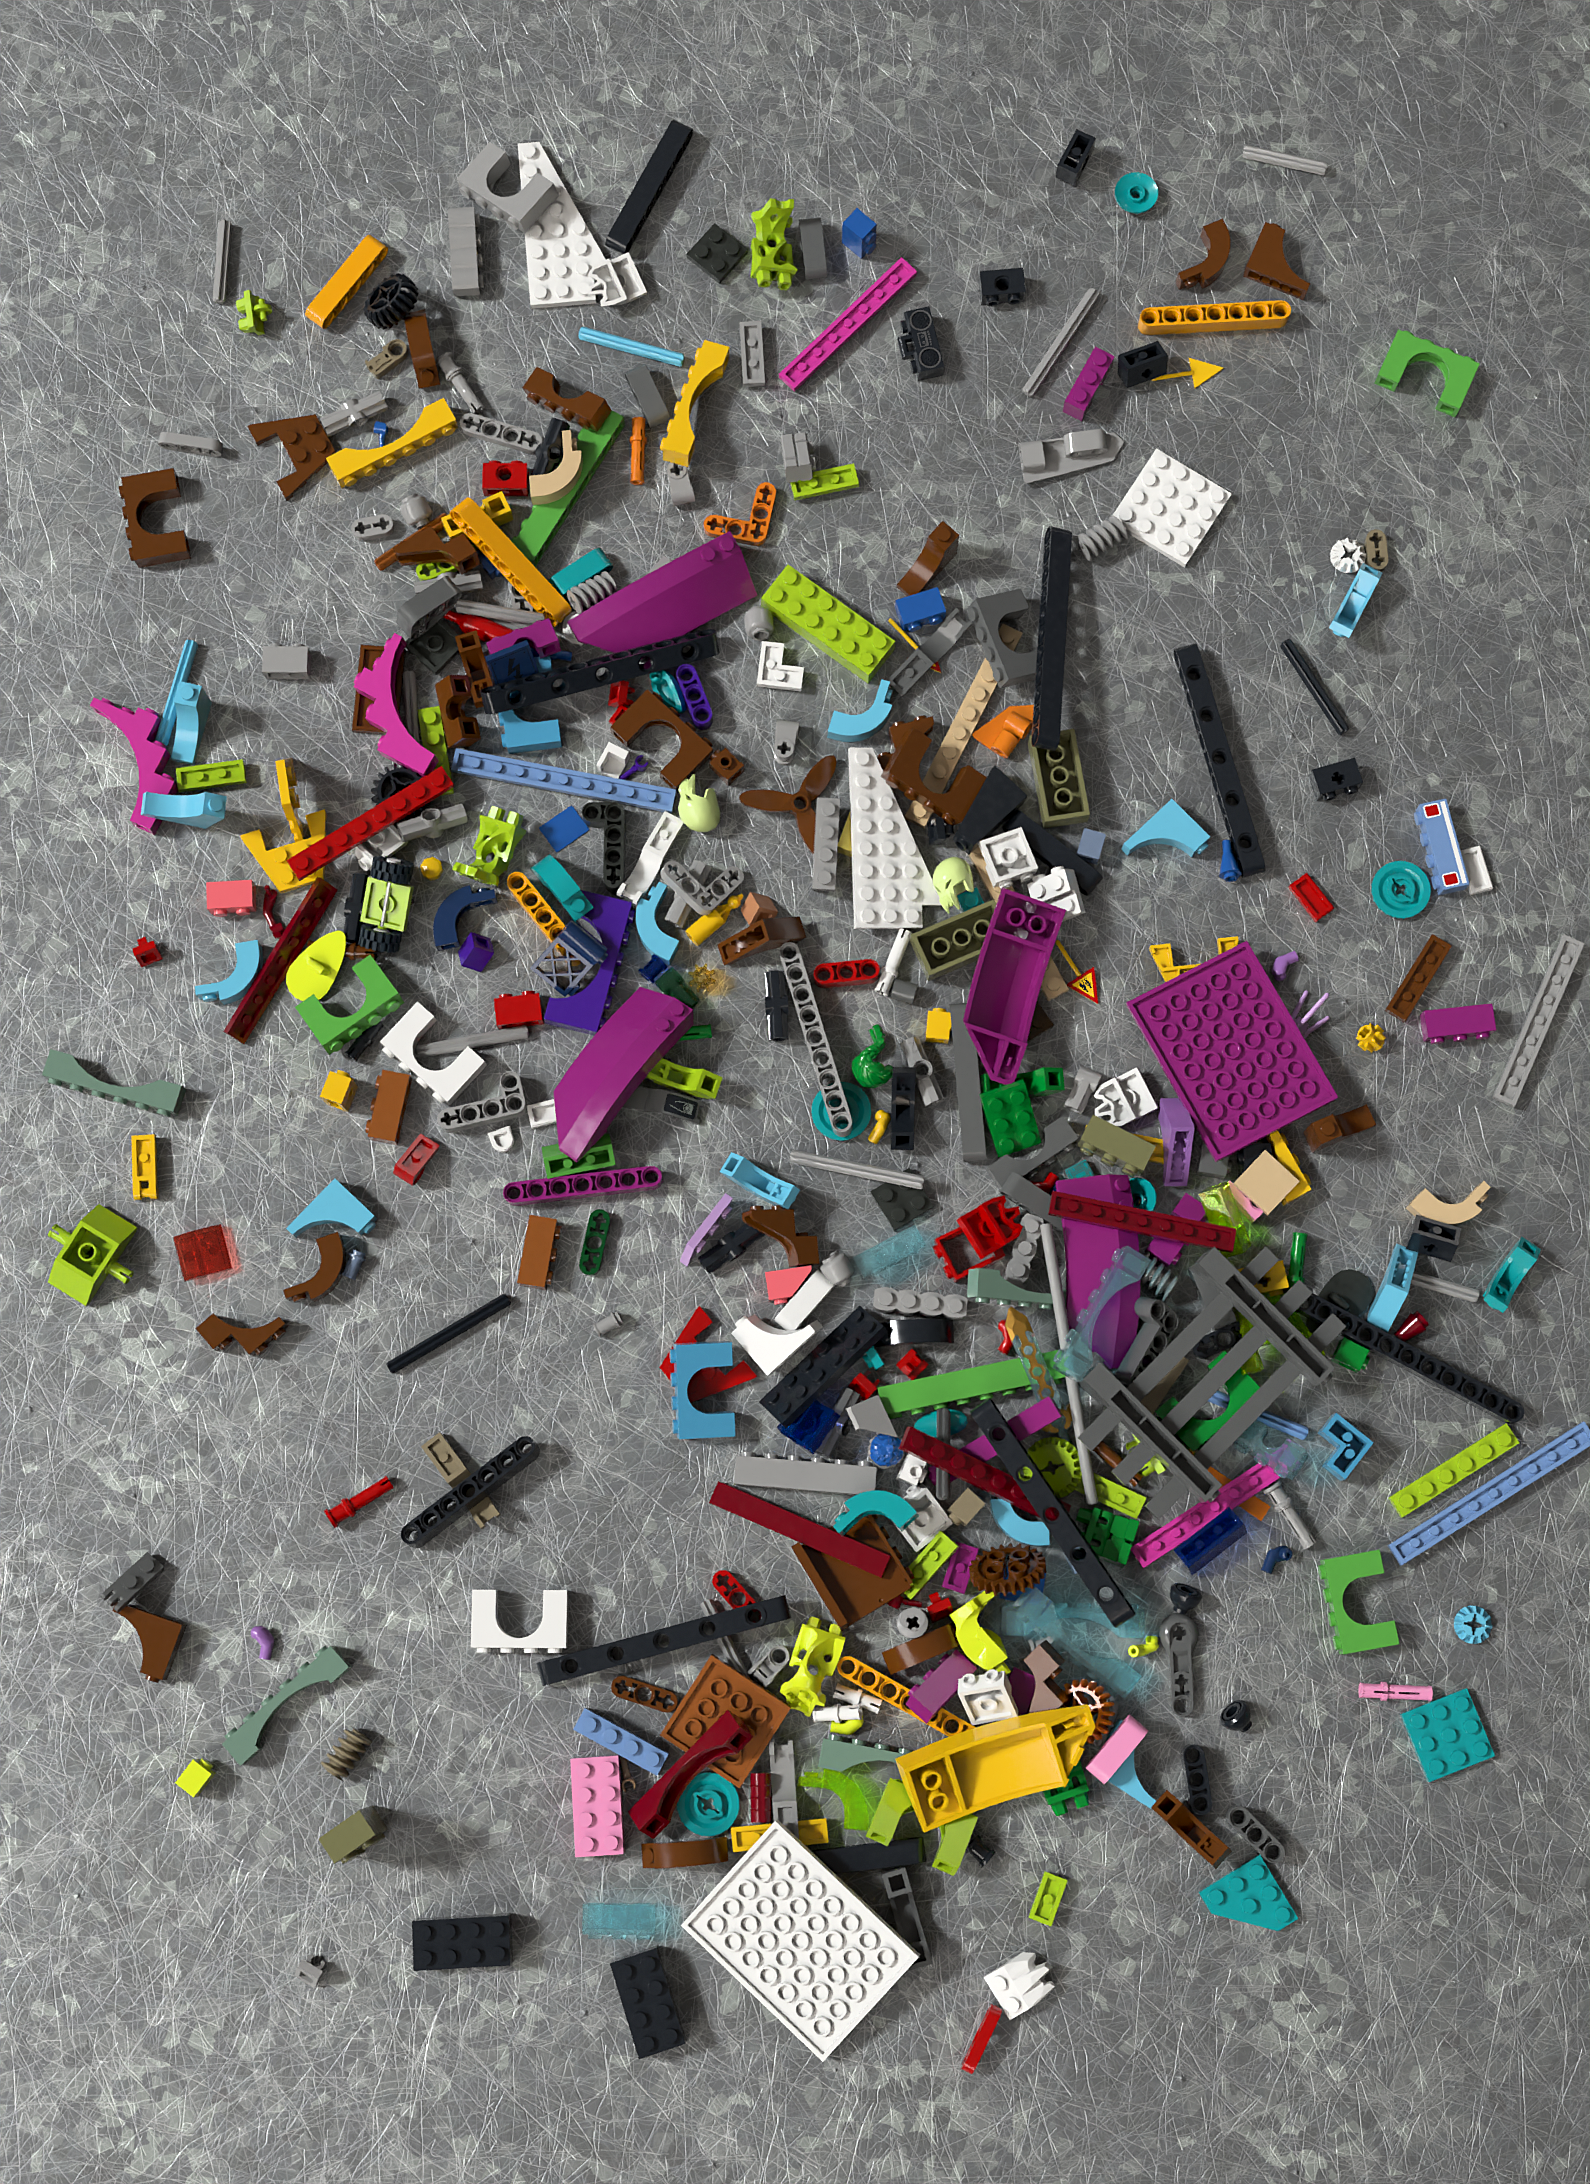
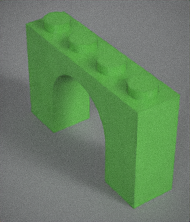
M1398 329L1374 384L1394 392L1404 370L1410 364L1419 361L1430 362L1441 370L1445 379V386L1435 409L1456 417L1480 363L1475 362L1471 357L1458 355L1449 348L1434 345L1430 340L1415 337L1409 331Z
M371 955L351 967L366 989L365 1002L355 1014L343 1018L334 1017L324 1009L314 994L295 1007L329 1055L342 1049L343 1045L359 1037L363 1031L370 1026L378 1024L383 1017L390 1012L396 1011L400 1005L405 1003Z
M1380 1549L1320 1560L1321 1565H1318V1573L1320 1579H1324L1326 1589H1323V1597L1325 1603H1329L1331 1612L1328 1613V1621L1331 1627L1334 1626L1336 1636H1333L1335 1650H1339V1654H1349L1398 1645L1399 1639L1395 1620L1362 1625L1353 1621L1346 1614L1343 1607V1593L1350 1582L1357 1578L1384 1573Z

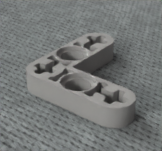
M668 861L660 873L664 882L700 915L710 914L744 880V874L741 869L730 866L705 888L676 861ZM674 870L675 874H669V871ZM735 876L736 879H733L728 885L726 882L728 878ZM682 877L683 879L680 883H678L677 880H679ZM683 884H690L694 892L689 893L685 891ZM715 886L721 887L724 895L716 894L713 888ZM710 898L711 901L708 905L703 906L701 904Z

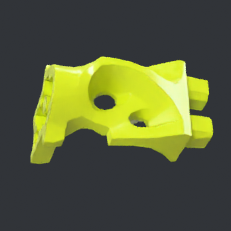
M983 1591L949 1616L956 1625V1637L966 1656L984 1672L994 1669L998 1672L1005 1671L1007 1675L1011 1671L1004 1662L1008 1656L1001 1638L993 1631L980 1627L977 1622V1617L983 1608L994 1597L993 1591L989 1594H985V1591Z
M812 1616L806 1624H802L789 1666L797 1665L800 1668L790 1681L785 1682L780 1689V1693L786 1696V1703L792 1706L791 1709L799 1710L808 1717L811 1716L815 1705L825 1706L826 1696L821 1692V1685L826 1676L833 1675L845 1642V1637H842V1631L838 1625L831 1624L828 1632L819 1628L822 1621ZM801 1650H806L807 1653L803 1659H800L798 1657L799 1652ZM826 1655H829L831 1657V1662L826 1663L824 1661V1657ZM810 1665H813L816 1669V1675H812L809 1672L808 1668Z

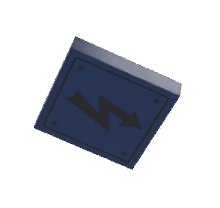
M527 640L485 656L495 685L539 673Z

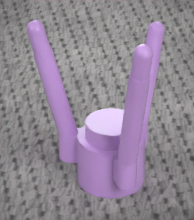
M1307 990L1304 991L1291 1017L1304 1039L1330 1019L1329 1016H1326L1307 1029L1309 1026L1307 1021L1329 997V993H1325L1303 1018L1298 1017L1295 1019L1308 995Z

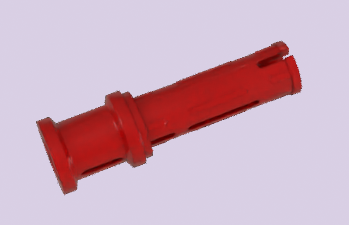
M385 1476L352 1498H343L340 1504L330 1510L326 1509L324 1512L332 1526L337 1528L340 1522L348 1517L353 1518L357 1514V1510L394 1489L388 1477Z

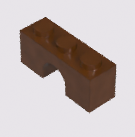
M468 675L446 676L435 684L447 745L448 748H468L481 739L477 717H466L464 712L466 701L472 697Z

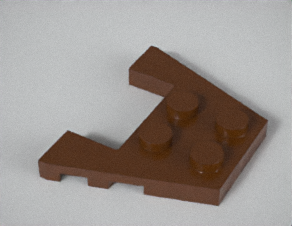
M316 414L247 426L257 446L278 436L289 455L296 472L276 481L286 501L290 500L293 497L292 494L299 488H302L314 473L317 474L328 463L327 457L336 453Z

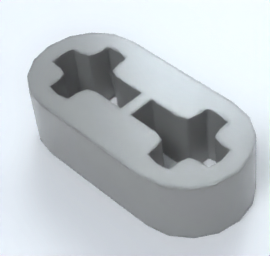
M381 514L355 520L351 530L357 540L368 541L390 536L394 531V524L388 515ZM381 522H386L387 526L385 530H382V528L380 527ZM360 526H364V534H360L358 531Z

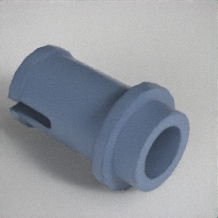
M353 1249L351 1253H348L350 1257L342 1275L356 1280L362 1262L366 1261L364 1259L366 1254Z

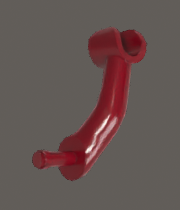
M265 885L263 915L274 938H279L285 930L282 923H276L272 911L277 899V891L270 889L269 885Z

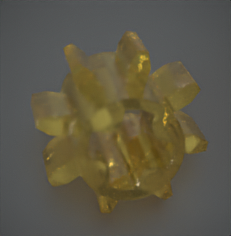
M706 963L703 967H698L695 964V971L688 972V975L694 978L689 982V985H696L697 992L704 988L709 991L710 983L716 984V980L711 978L715 974V970L709 971ZM702 974H705L706 979H703L702 982H699L698 977H701Z

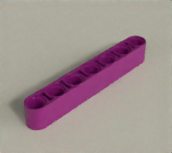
M655 1166L637 1167L549 1179L511 1182L504 1187L503 1195L505 1200L512 1206L655 1190L661 1186L663 1177L661 1171ZM649 1173H656L658 1175V1180L655 1183H648L646 1181V1176ZM628 1175L635 1177V1183L631 1186L623 1184V1179ZM604 1178L611 1179V1187L607 1189L600 1186L601 1180ZM579 1182H589V1188L586 1191H579L577 1189ZM557 1184H565L566 1191L564 1193L557 1194L554 1192ZM536 1186L543 1187L542 1195L538 1197L532 1196V1189ZM512 1189L520 1190V1196L517 1199H510L508 1197Z

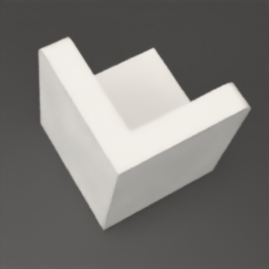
M608 742L596 765L598 772L608 777L619 779L630 759L629 752Z

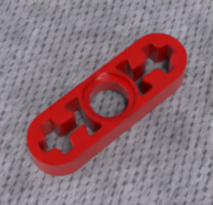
M720 1570L714 1574L712 1579L713 1586L733 1609L746 1606L749 1601L756 1603L730 1572ZM719 1575L723 1577L727 1575L729 1577L727 1582L731 1587L734 1583L738 1586V1588L733 1589L729 1593L728 1597L724 1594V1592L728 1591L727 1588L723 1585L720 1587L717 1585L719 1582L717 1577ZM736 1592H742L746 1597L745 1603L741 1606H736L732 1602V1596ZM752 1609L753 1612L759 1611L758 1609Z
M991 2003L962 2062V2070L973 2074L1003 2009Z

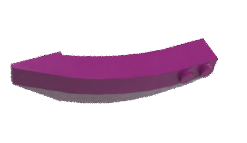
M731 531L645 575L582 612L567 623L578 642L599 647L601 650L610 653H617L685 635L757 596L742 551Z
M1005 888L1001 889L979 954L967 999L963 1023L990 1080L1008 1085L1016 1079L1028 1044L1027 1039L1037 998L1066 910Z

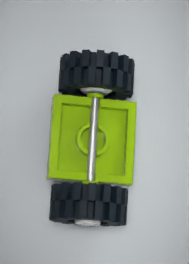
M373 857L360 920L369 924L361 926L358 943L361 947L372 949L373 951H386L387 953L399 951L402 937L401 931L404 932L407 928L414 886L406 884L411 883L414 863L408 860L404 861L401 858L397 859L396 857Z

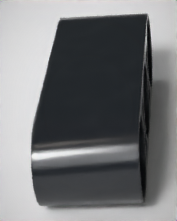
M1188 1744L1181 1750L1187 1802L1192 1812L1198 1815H1205L1212 1808L1205 1753L1200 1746ZM1192 1748L1198 1751V1759L1194 1762H1190L1187 1759V1752ZM1198 1772L1202 1776V1782L1198 1786H1193L1190 1781L1191 1776ZM1198 1797H1203L1206 1801V1806L1203 1810H1197L1194 1806V1802Z

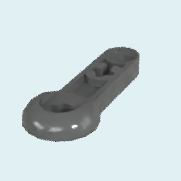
M1180 1613L1171 1614L1163 1620L1159 1629V1637L1169 1656L1171 1709L1177 1716L1185 1717L1191 1714L1194 1707L1191 1655L1197 1644L1199 1631L1197 1624L1191 1617ZM1178 1626L1182 1627L1181 1631L1185 1630V1636H1181V1640H1176L1177 1636L1173 1637V1631H1176ZM1179 1675L1187 1679V1684H1183V1692L1188 1691L1189 1696H1175V1691L1180 1692V1686L1175 1684V1679H1179ZM1179 1699H1185L1189 1704L1188 1710L1184 1713H1180L1176 1709V1702Z

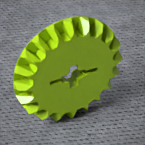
M1048 1437L1035 1442L1028 1449L1027 1452L1040 1471L1046 1469L1050 1461L1057 1465L1065 1464L1058 1467L1054 1475L1051 1471L1041 1472L1058 1498L1067 1496L1076 1489L1081 1481L1082 1474L1078 1450L1070 1442L1057 1437ZM1023 1467V1477L1025 1479L1031 1478V1469Z

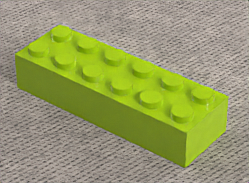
M787 564L761 597V607L770 610L774 617L867 684L895 650V640L789 564Z

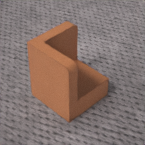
M753 892L749 893L741 908V912L750 926L761 919L775 918L778 913L770 897Z

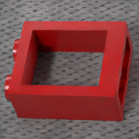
M961 1227L934 1240L935 1246H932L937 1258H942L946 1265L943 1267L947 1278H952L954 1283L968 1277L969 1269H984L1004 1259L1006 1255L1002 1248L992 1253L993 1257L957 1273L943 1244L964 1234Z

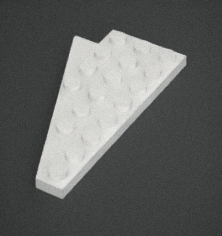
M540 142L519 143L521 190L539 173L554 183L559 195L525 233L531 309L596 303V295L589 296L588 287L597 281L590 278L588 273L595 264L606 259Z
M850 747L848 749L854 929L923 928L922 906H941L939 902L940 897L933 885V880L895 796L886 780L880 777L883 770L873 748Z

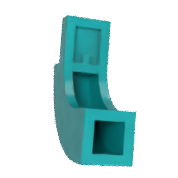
M550 854L530 868L542 885L546 886L555 895L574 921H577L593 909V906L581 892L576 882Z
M1521 1236L1503 1260L1484 1291L1483 1300L1491 1308L1504 1313L1519 1283L1537 1261L1541 1249Z
M872 1490L859 1493L848 1499L844 1504L850 1511L848 1513H841L835 1519L836 1524L833 1527L843 1536L862 1518L872 1514H879L888 1517L903 1532L919 1517V1514L900 1496L887 1491Z

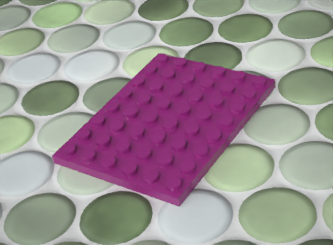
M1247 941L1126 1002L1129 1012L1182 1105L1189 1112L1194 1126L1215 1162L1232 1155L1338 1099L1335 1090Z

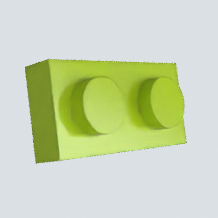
M1044 1871L1028 1918L1052 1926L1068 1880Z

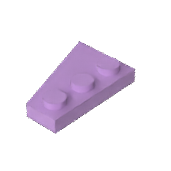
M725 1193L688 1241L680 1259L682 1264L685 1266L690 1264L694 1256L700 1253L706 1245L709 1235L713 1236L720 1226L718 1223L721 1218L725 1220L732 1210L730 1207L733 1200L732 1197Z

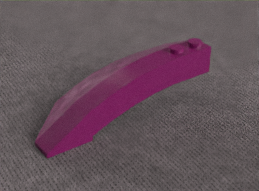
M639 987L609 1018L581 1051L553 1091L558 1143L561 1152L575 1162H578L607 1132L610 1123L649 1072L694 1025L693 1009L674 997Z
M1106 1174L1058 1180L1055 1182L1057 1192L1134 1207L1129 1175ZM1061 1218L1065 1246L1066 1313L1069 1330L1073 1329L1081 1337L1080 1341L1093 1353L1097 1352L1105 1360L1103 1363L1109 1369H1118L1137 1335L1139 1316L1135 1312V1303L1140 1298L1138 1234Z

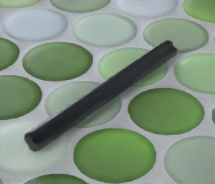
M506 1294L500 1295L386 1363L389 1371L392 1374L396 1373L511 1304L510 1299Z

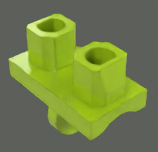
M251 290L243 291L244 297L236 300L238 312L241 314L246 313V318L238 321L239 329L244 333L254 332L259 336L265 334L263 322L267 321V316L272 313V306L265 304V299L252 295Z

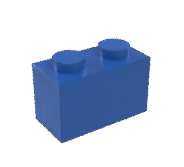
M856 208L842 223V244L861 259L866 254H871L876 247L877 224Z
M938 587L895 600V610L903 631L909 630V632H914L927 624L937 625L946 617V609Z

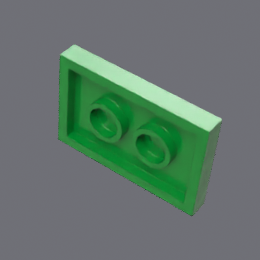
M1023 1079L979 1094L998 1158L1042 1143Z

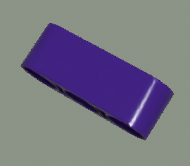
M683 664L677 669V682L693 724L699 730H707L713 723L711 707L695 668L692 665ZM684 674H690L693 676L688 681L681 679L682 675ZM692 694L701 696L697 701L689 699ZM700 714H706L709 716L708 719L705 721H700L697 719L698 715Z

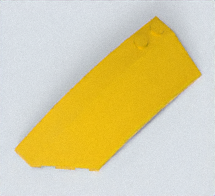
M1088 1704L1034 1712L989 1723L952 1735L900 1756L895 1760L920 1826L925 1833L960 1817L1001 1802L1064 1786L1065 1788L1069 1781L1068 1776L1073 1766L1077 1765L1084 1751L1083 1746L1088 1736L1092 1735L1095 1724Z

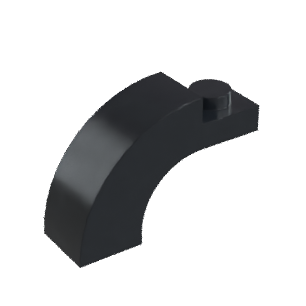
M905 1319L882 1322L881 1324L888 1332L875 1346L954 1344L953 1320Z

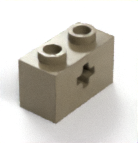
M967 1488L947 1510L950 1514L948 1518L957 1527L960 1524L964 1527L985 1503Z

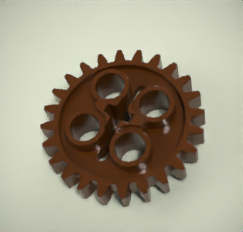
M1012 1543L1008 1547H1004L1001 1544L999 1549L990 1547V1552L983 1550V1556L976 1555V1560H972V1565L969 1566L970 1580L973 1582V1586L978 1587V1591L985 1590V1594L993 1591L994 1596H997L1000 1592L1004 1596L1008 1592L1016 1595L1018 1590L1024 1593L1026 1592V1587L1034 1588L1033 1583L1040 1584V1579H1044V1574L1047 1573L1046 1561L1042 1552H1037V1548L1030 1550V1545L1022 1548L1021 1544H1018L1016 1547H1013Z

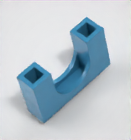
M550 655L542 659L534 657L539 673L552 670ZM519 691L511 692L509 697L515 698ZM513 709L499 713L500 726H504L505 734H501L503 748L507 747L509 754L562 747L558 719L526 722L518 718Z
M717 1341L673 1344V1349H670V1363H674V1373L670 1374L671 1387H675V1396L671 1397L672 1410H676V1420H672L673 1434H677L678 1439L734 1437V1412L699 1411L691 1405L687 1395L689 1380L698 1370L706 1367L733 1366L732 1342Z

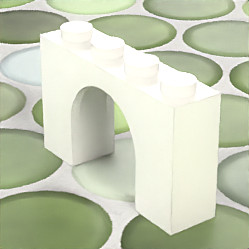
M416 1002L380 1041L384 1047L382 1051L390 1059L396 1057L401 1062L399 1067L407 1074L410 1072L414 1073L417 1076L415 1081L424 1089L427 1087L434 1091L432 1096L441 1104L446 1102L448 1105H451L482 1072L487 1064L472 1049L467 1047L445 1069L433 1071L420 1066L415 1056L417 1043L437 1020L419 1002Z
M472 1590L471 1648H477V1652H491V1648H500V1653H515V1648H524V1653H538V1648H548V1653H562V1648H568L569 1591L543 1590V1618L539 1628L527 1637L515 1638L508 1635L499 1624L498 1590Z

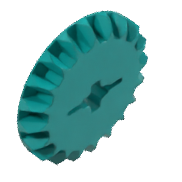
M1394 861L1384 865L1375 874L1371 883L1373 902L1376 903L1378 909L1382 910L1385 915L1392 916L1394 919H1405L1415 916L1425 908L1430 898L1431 888L1426 874L1422 869L1410 862ZM1395 886H1398V887L1404 886V887H1405V890H1404V894H1405V895H1403V894H1401V893H1400L1399 895H1397V894L1395 893L1396 890H1397V888H1396Z
M840 1082L852 1118L853 1129L848 1136L839 1137L834 1134L821 1091L817 1093L812 1103L811 1113L816 1128L831 1140H851L859 1136L866 1129L870 1121L871 1105L867 1095L861 1088L849 1082ZM833 1099L829 1105L836 1108L841 1105L842 1101ZM840 1120L836 1123V1127L839 1129H845L848 1126V1122L845 1120Z
M711 1772L700 1773L694 1777L677 1802V1810L681 1821L690 1831L701 1836H715L726 1831L734 1823L739 1811V1797L734 1785L719 1774ZM697 1795L706 1800L710 1799V1797L713 1798L712 1804L720 1813L710 1808L704 1810V1803Z

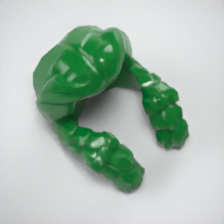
M879 1024L872 1026V1029L868 1030L873 1044L856 1056L851 1064L854 1077L863 1087L877 1088L892 1078V1065L884 1066L880 1062L873 1061L886 1045L885 1034Z

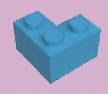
M1335 1413L1330 1416L1318 1432L1320 1436L1336 1448L1322 1467L1338 1480H1345L1374 1442L1339 1414Z

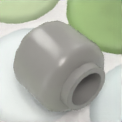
M415 493L401 501L402 505L399 509L407 525H416L417 528H420L429 523L428 518L432 516L433 512L424 496H418Z
M755 606L745 614V631L749 637L757 641H763L773 633L774 622L770 610L761 606Z
M835 1251L821 1260L823 1264L820 1266V1271L831 1284H839L840 1287H843L852 1281L851 1276L854 1273V1267L845 1253Z

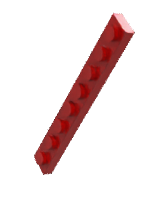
M440 766L286 861L298 880L301 881L452 789L454 784L443 767Z

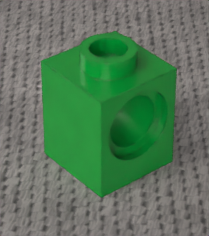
M1344 1337L1339 1341L1331 1361L1357 1373L1360 1369L1364 1370L1370 1360V1357L1367 1356L1369 1350Z

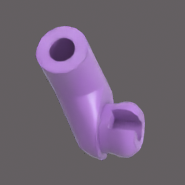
M1295 951L1275 959L1271 969L1275 980H1284L1286 978L1287 966L1299 961Z
M263 1626L253 1627L251 1637L256 1639L261 1645L259 1658L271 1660L274 1637Z

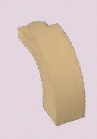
M571 430L562 431L563 459L558 468L548 474L529 476L532 505L557 501L567 495L578 482L582 472L583 458L581 450L577 451V440L572 438Z
M1485 1181L1481 1182L1463 1202L1458 1204L1443 1203L1425 1188L1410 1202L1406 1209L1415 1217L1419 1215L1457 1226L1467 1222L1482 1211L1476 1203L1480 1205L1489 1196L1486 1192L1491 1187Z

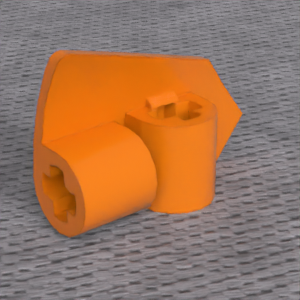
M1034 705L1008 707L972 734L973 738L994 753L1007 759L1020 739H1025L1031 731Z

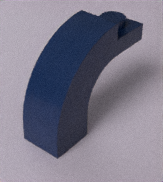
M468 885L454 891L442 902L437 910L433 924L434 941L438 951L460 947L458 923L461 917L473 908L497 904L498 901L494 889L481 888L477 890V893H473L471 886Z

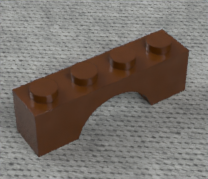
M539 367L535 368L522 387L527 395V400L532 404L543 405L549 412H557L570 422L574 420L586 430L590 428L598 432L612 411L604 398L589 391L576 398L560 397L561 386L555 376Z

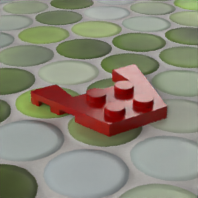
M700 1306L696 1309L675 1343H696L695 1337L713 1324ZM670 1351L659 1367L669 1380L670 1374L674 1373V1363H670ZM744 1360L726 1375L718 1367L700 1369L689 1380L687 1386L688 1399L690 1403L699 1401L723 1390L751 1381L757 1375Z

